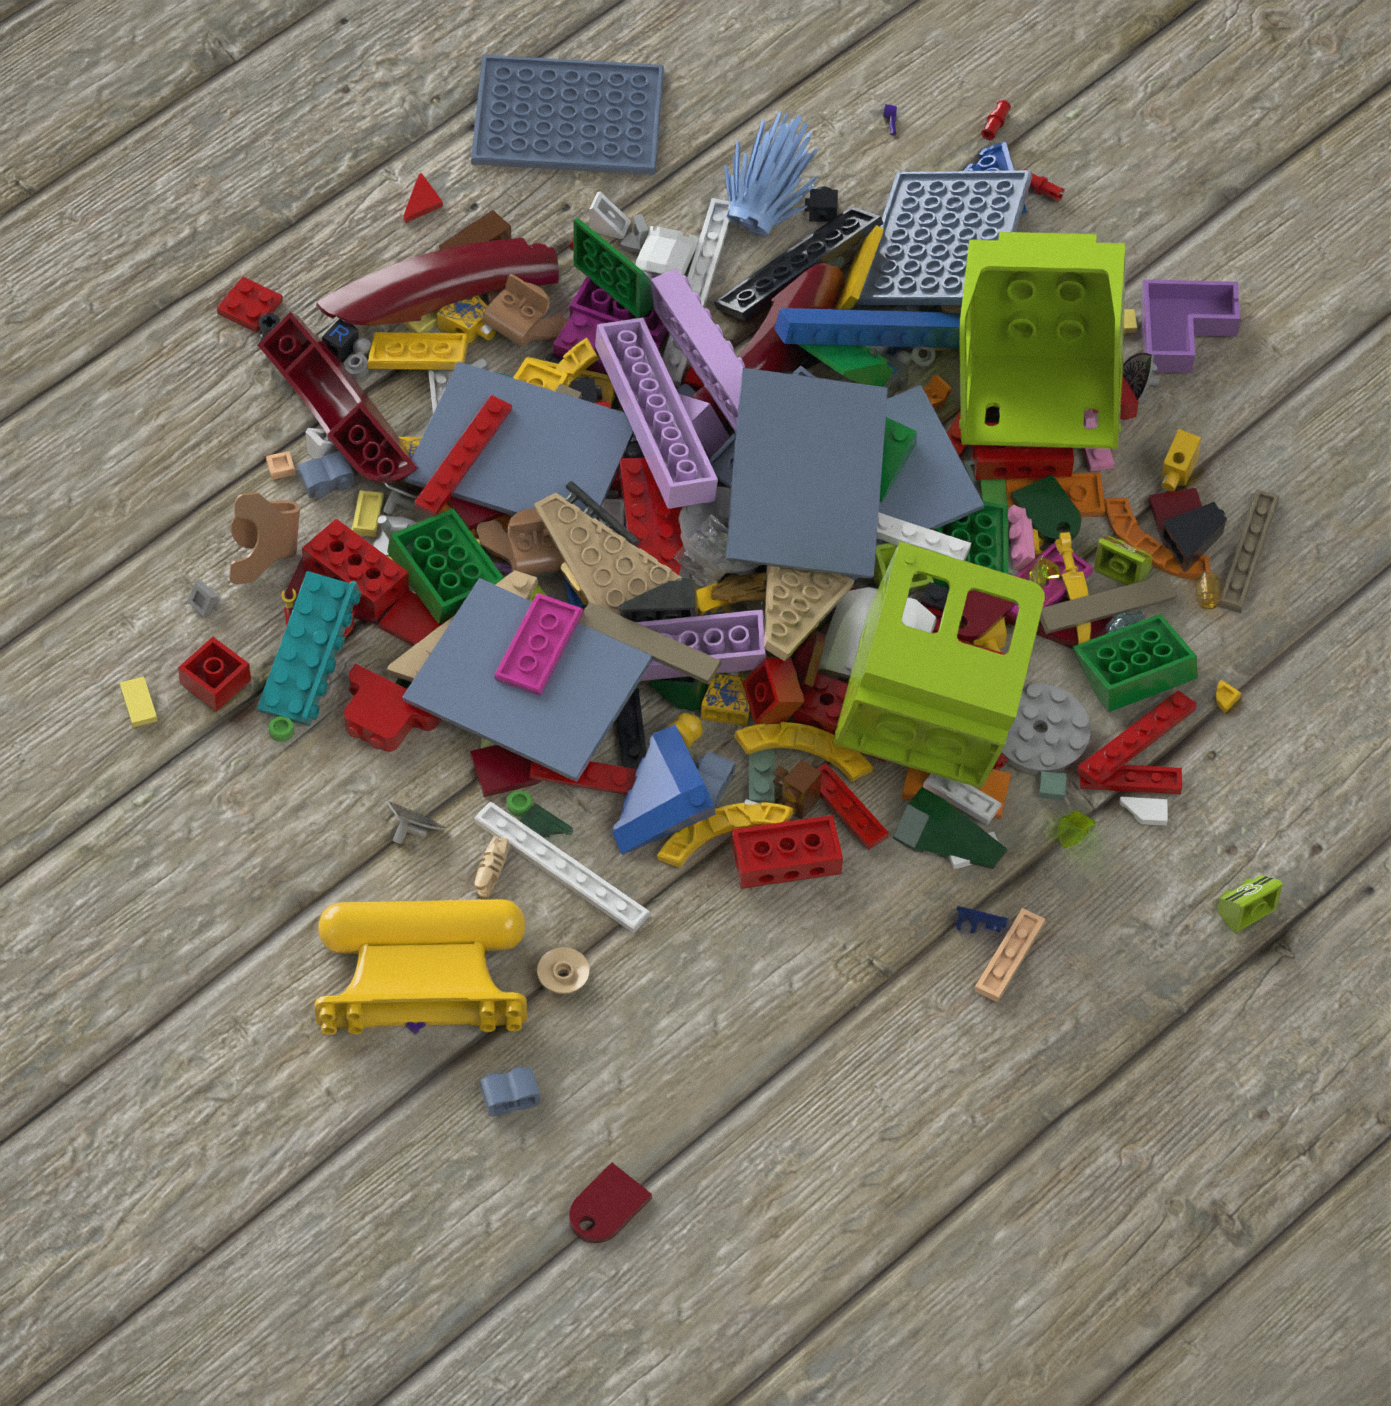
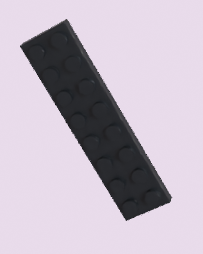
M854 206L849 207L714 301L716 309L743 320L752 318L756 312L769 306L772 303L771 300L809 268L820 263L827 264L832 259L838 258L845 250L855 246L861 239L869 235L876 225L879 227L883 225L882 217Z

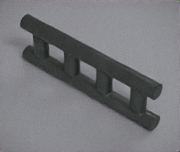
M573 481L566 485V489L571 492L565 498L567 502L574 504L579 499L587 506L583 511L590 517L596 514L604 521V525L613 529L617 534L624 537L626 541L635 547L640 544V540Z

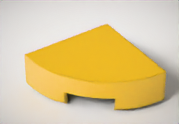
M1221 679L1217 685L1215 698L1218 707L1226 713L1240 699L1241 692Z

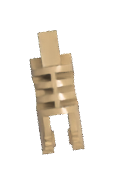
M494 836L484 852L474 881V886L480 899L488 898L496 882L499 880L510 845L507 838Z

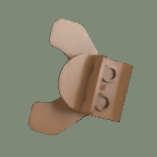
M513 274L508 277L505 289L487 293L490 305L482 317L483 323L520 347H524L531 340H556L568 322L566 318L558 314L548 319H541L549 309V297L538 286L524 282Z
M258 492L237 496L234 506L235 516L231 522V534L240 546L253 550L246 557L235 560L230 564L229 579L233 584L252 583L275 560L291 557L297 553L300 506L288 500L268 501Z
M525 509L516 513L508 524V533L504 531L501 523L496 520L478 524L477 534L481 546L508 561L512 572L515 570L534 576L562 571L560 567L565 560L536 509Z

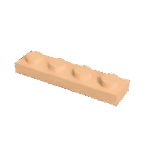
M1024 908L1021 909L976 984L975 992L997 1003L999 1002L1045 924L1044 918Z

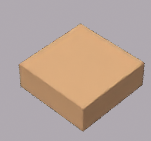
M290 451L266 456L272 480L296 475Z

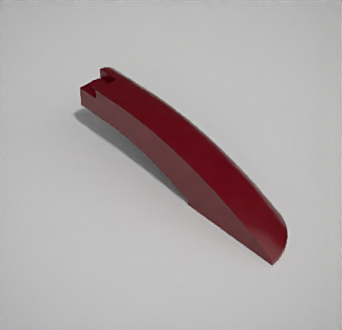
M524 238L466 244L420 255L378 270L317 301L316 306L326 316L332 319L337 316L339 319L345 320V323L369 326L421 321L422 316L444 306L473 296L505 289L508 277L511 274L524 282L534 285L559 283L558 259L554 247L548 248L546 244L541 243L528 245Z
M817 264L805 271L771 300L772 308L754 337L737 356V358L740 357L743 360L745 368L778 373L786 370L795 371L808 354V351L797 344H784L774 330L779 309L834 310L845 282L842 271L833 264ZM705 385L691 396L694 399L710 403L723 427L730 424Z
M289 312L257 345L301 397L327 433L328 438L361 475L376 482L390 483L402 480L419 469L404 444L370 398L322 340L307 327L299 316Z

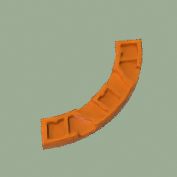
M1104 498L1105 514L1114 534L1126 544L1152 555L1151 567L1182 578L1210 580L1209 555H1203L1188 571L1184 572L1171 551L1163 547L1162 543L1155 540L1148 533L1145 534L1138 526L1128 498Z

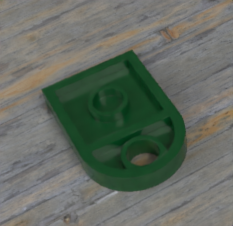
M1053 474L1011 493L1010 499L1014 505L1026 509L1027 518L1031 519L1032 528L1038 530V537L1041 540L1054 544L1057 539H1060V532L1057 531L1060 527H1065L1069 530L1071 541L1078 535L1081 527V514Z

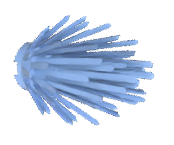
M779 112L774 125L771 126L769 132L765 133L762 145H760L765 121L764 119L762 120L759 132L756 134L747 172L748 155L747 153L743 155L740 185V143L736 141L735 155L733 154L734 176L729 175L728 167L724 165L730 205L726 217L737 226L740 223L749 228L748 232L766 237L769 235L772 227L807 207L803 205L800 208H793L785 213L816 186L812 183L818 178L817 176L812 177L801 189L794 191L788 197L801 182L802 178L800 175L819 150V148H816L812 154H807L808 149H805L810 141L812 132L807 133L797 150L809 124L805 122L800 132L795 135L802 120L800 115L796 119H792L788 126L785 123L788 117L786 112L774 137L781 118V112Z

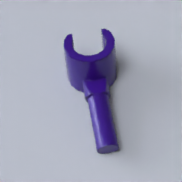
M885 104L883 118L890 119V133L894 136L896 135L897 107Z

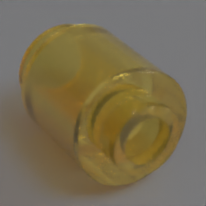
M1211 571L1203 572L1196 578V600L1201 608L1214 609L1219 605V601H1221V578Z

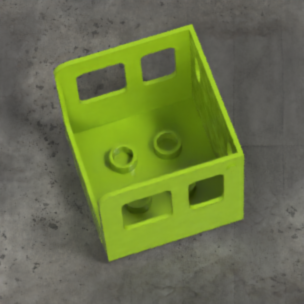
M999 232L998 240H969L960 317L961 419L959 428L961 429V444L1118 449L1119 433H1121L1120 410L1124 365L1126 243H1097V234ZM996 406L1000 408L999 424L996 426L985 424L986 409L988 407ZM1088 409H1095L1099 412L1098 426L1094 429H1087L1083 426L1084 412Z
M899 541L865 618L832 744L976 788H982L1006 744L1008 732L1017 715L1045 599L1043 589L1035 582ZM915 574H923L940 579L949 585V592L937 633L932 634L906 626L902 621L912 578ZM976 590L1012 601L1018 605L1019 611L1007 654L1001 655L962 643L958 640L957 633L969 591Z

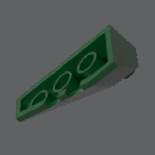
M690 676L650 680V686L676 708L690 711L701 710L702 701L709 688L708 684Z
M923 787L919 789L908 803L893 835L894 840L914 851L923 853L926 850L938 853L939 857L944 858L951 855L969 860V864L994 869L1007 852L1005 846L945 799Z

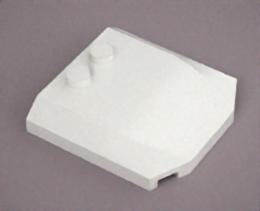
M868 587L851 590L839 601L825 637V645L818 673L835 679H839V677L850 679L865 618L877 593V589ZM907 597L902 617L903 623L906 626L933 633L937 621L936 617L916 599Z

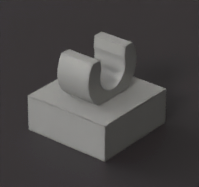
M200 581L194 584L187 603L205 617L209 616L213 607L218 605L221 596L212 591L213 588Z

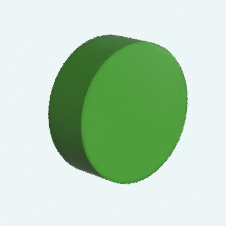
M277 716L270 721L268 726L269 735L273 740L284 742L292 738L294 735V724L290 718Z
M521 790L512 792L507 798L508 811L517 817L529 814L532 810V797L530 794Z

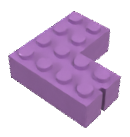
M1143 280L1140 297L1143 353L1154 355L1153 363L1157 366L1155 372L1192 373L1195 360L1194 336L1237 337L1240 324L1238 282Z

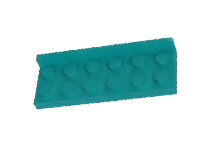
M309 571L306 572L257 707L259 712L276 717L284 716L290 718L293 722L306 726H311L312 720L317 719L320 711V706L318 705L320 698L326 695L328 689L327 679L329 673L333 674L336 667L335 657L337 651H341L344 645L345 637L343 634L346 627L349 628L352 623V609L360 601L361 591L357 582L351 580L350 583Z

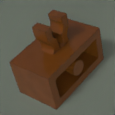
M800 760L790 773L781 766L774 771V776L776 777L773 783L783 787L781 805L793 808L794 813L792 816L803 819L820 800L822 772L803 760Z

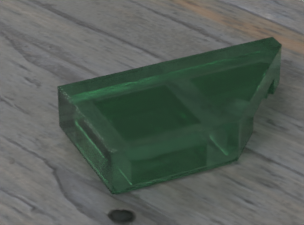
M536 803L520 820L521 823L543 838L555 834L565 833L566 835H571L573 833V827Z

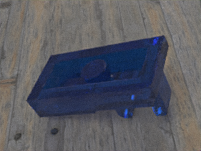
M957 906L956 911H959L956 924L957 930H961L962 924L967 919L970 920V933L973 934L976 933L979 922L986 923L985 929L1000 932L1001 927L1007 929L1009 918Z

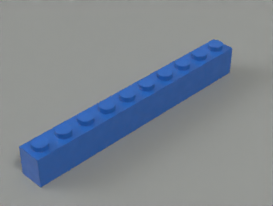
M780 308L774 330L784 344L960 348L961 313Z

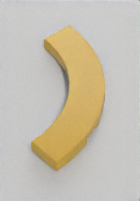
M585 338L563 356L564 359L555 369L568 374L569 381L565 386L571 387L570 382L575 381L586 368L599 360L588 338Z
M790 722L768 725L764 723L745 727L735 731L734 738L747 755L772 748H790L806 751L832 763L851 782L872 773L874 768L860 752L832 744L835 735L809 725Z
M767 802L749 805L737 803L716 808V815L686 827L679 832H675L657 854L658 861L681 868L697 848L714 837L730 832L732 829L787 822L794 813L793 808Z

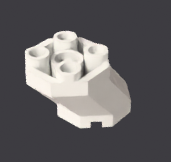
M650 226L648 236L636 260V266L650 279L676 268L684 276L697 247L698 237L691 234L687 237L683 236L684 232Z

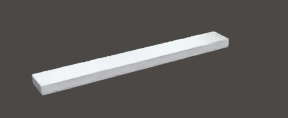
M491 801L474 817L475 824L493 836L507 838L511 849L632 933H635L650 917V911Z

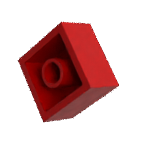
M213 636L178 667L180 685L216 712L251 681L249 663Z
M765 658L742 682L754 725L764 723L765 725L780 724V722H785L804 703V695L791 658H788L786 661L780 658Z

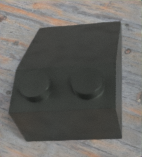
M679 578L676 581H668L620 604V616L633 622L698 616V597L695 580Z

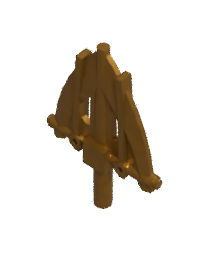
M754 571L743 576H737L734 573L725 578L720 584L712 586L713 594L711 598L712 600H729L730 604L745 600H766L767 573L760 574Z

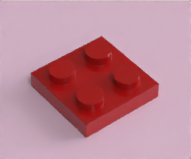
M242 276L217 307V314L258 333L261 329L259 327L261 316L268 313L273 314L283 302V297L281 294Z

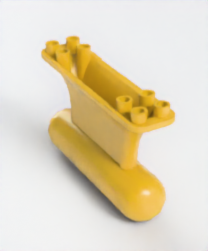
M491 899L339 902L329 905L322 912L317 929L323 945L330 952L358 954L356 971L347 989L339 995L322 996L315 1001L316 1023L321 1027L323 1034L333 1035L337 1032V1028H348L350 1034H361L363 1028L406 1026L407 1022H413L414 1024L424 1022L426 1025L480 1026V1030L484 1032L494 1031L496 1025H506L507 1030L515 1032L521 1030L522 1023L527 1021L526 997L520 993H506L498 989L489 974L485 958V951L513 949L524 937L526 930L525 916L522 909L513 901Z

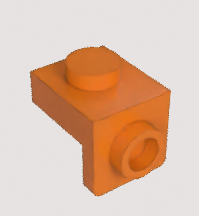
M934 375L929 385L922 387L934 409L943 407L952 391V388L939 375Z

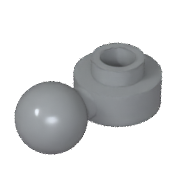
M366 338L355 340L353 343L355 354L349 356L344 363L345 369L354 379L363 378L369 372L368 360L365 356L370 353L371 343Z
M912 347L910 353L899 350L893 354V357L909 366L910 362H915L920 366H927L935 359L934 347ZM921 349L926 351L924 357H919L918 355Z

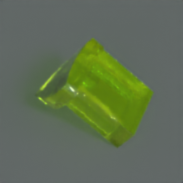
M1040 557L1030 570L1029 581L1037 583L1043 589L1046 585V579L1060 577L1061 570L1051 560Z
M1077 810L1061 817L1059 837L1062 847L1068 848L1083 840L1094 830L1097 822Z

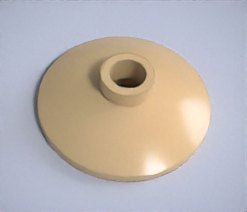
M567 947L548 951L542 956L537 967L540 983L547 990L556 994H570L578 991L586 984L590 973L589 964L584 955L575 949ZM562 973H565V974H567L568 976L561 977V976H559V975L562 974Z

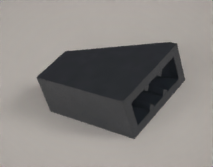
M1215 502L1163 521L1160 536L1185 572L1223 535L1227 518L1224 511L1219 509Z

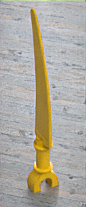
M1060 533V539H1057L1055 544L1065 564V574L1061 576L1069 598L1074 600L1089 596L1084 573L1077 572L1078 567L1075 566L1073 560L1070 533ZM1091 622L1076 626L1078 645L1089 641Z

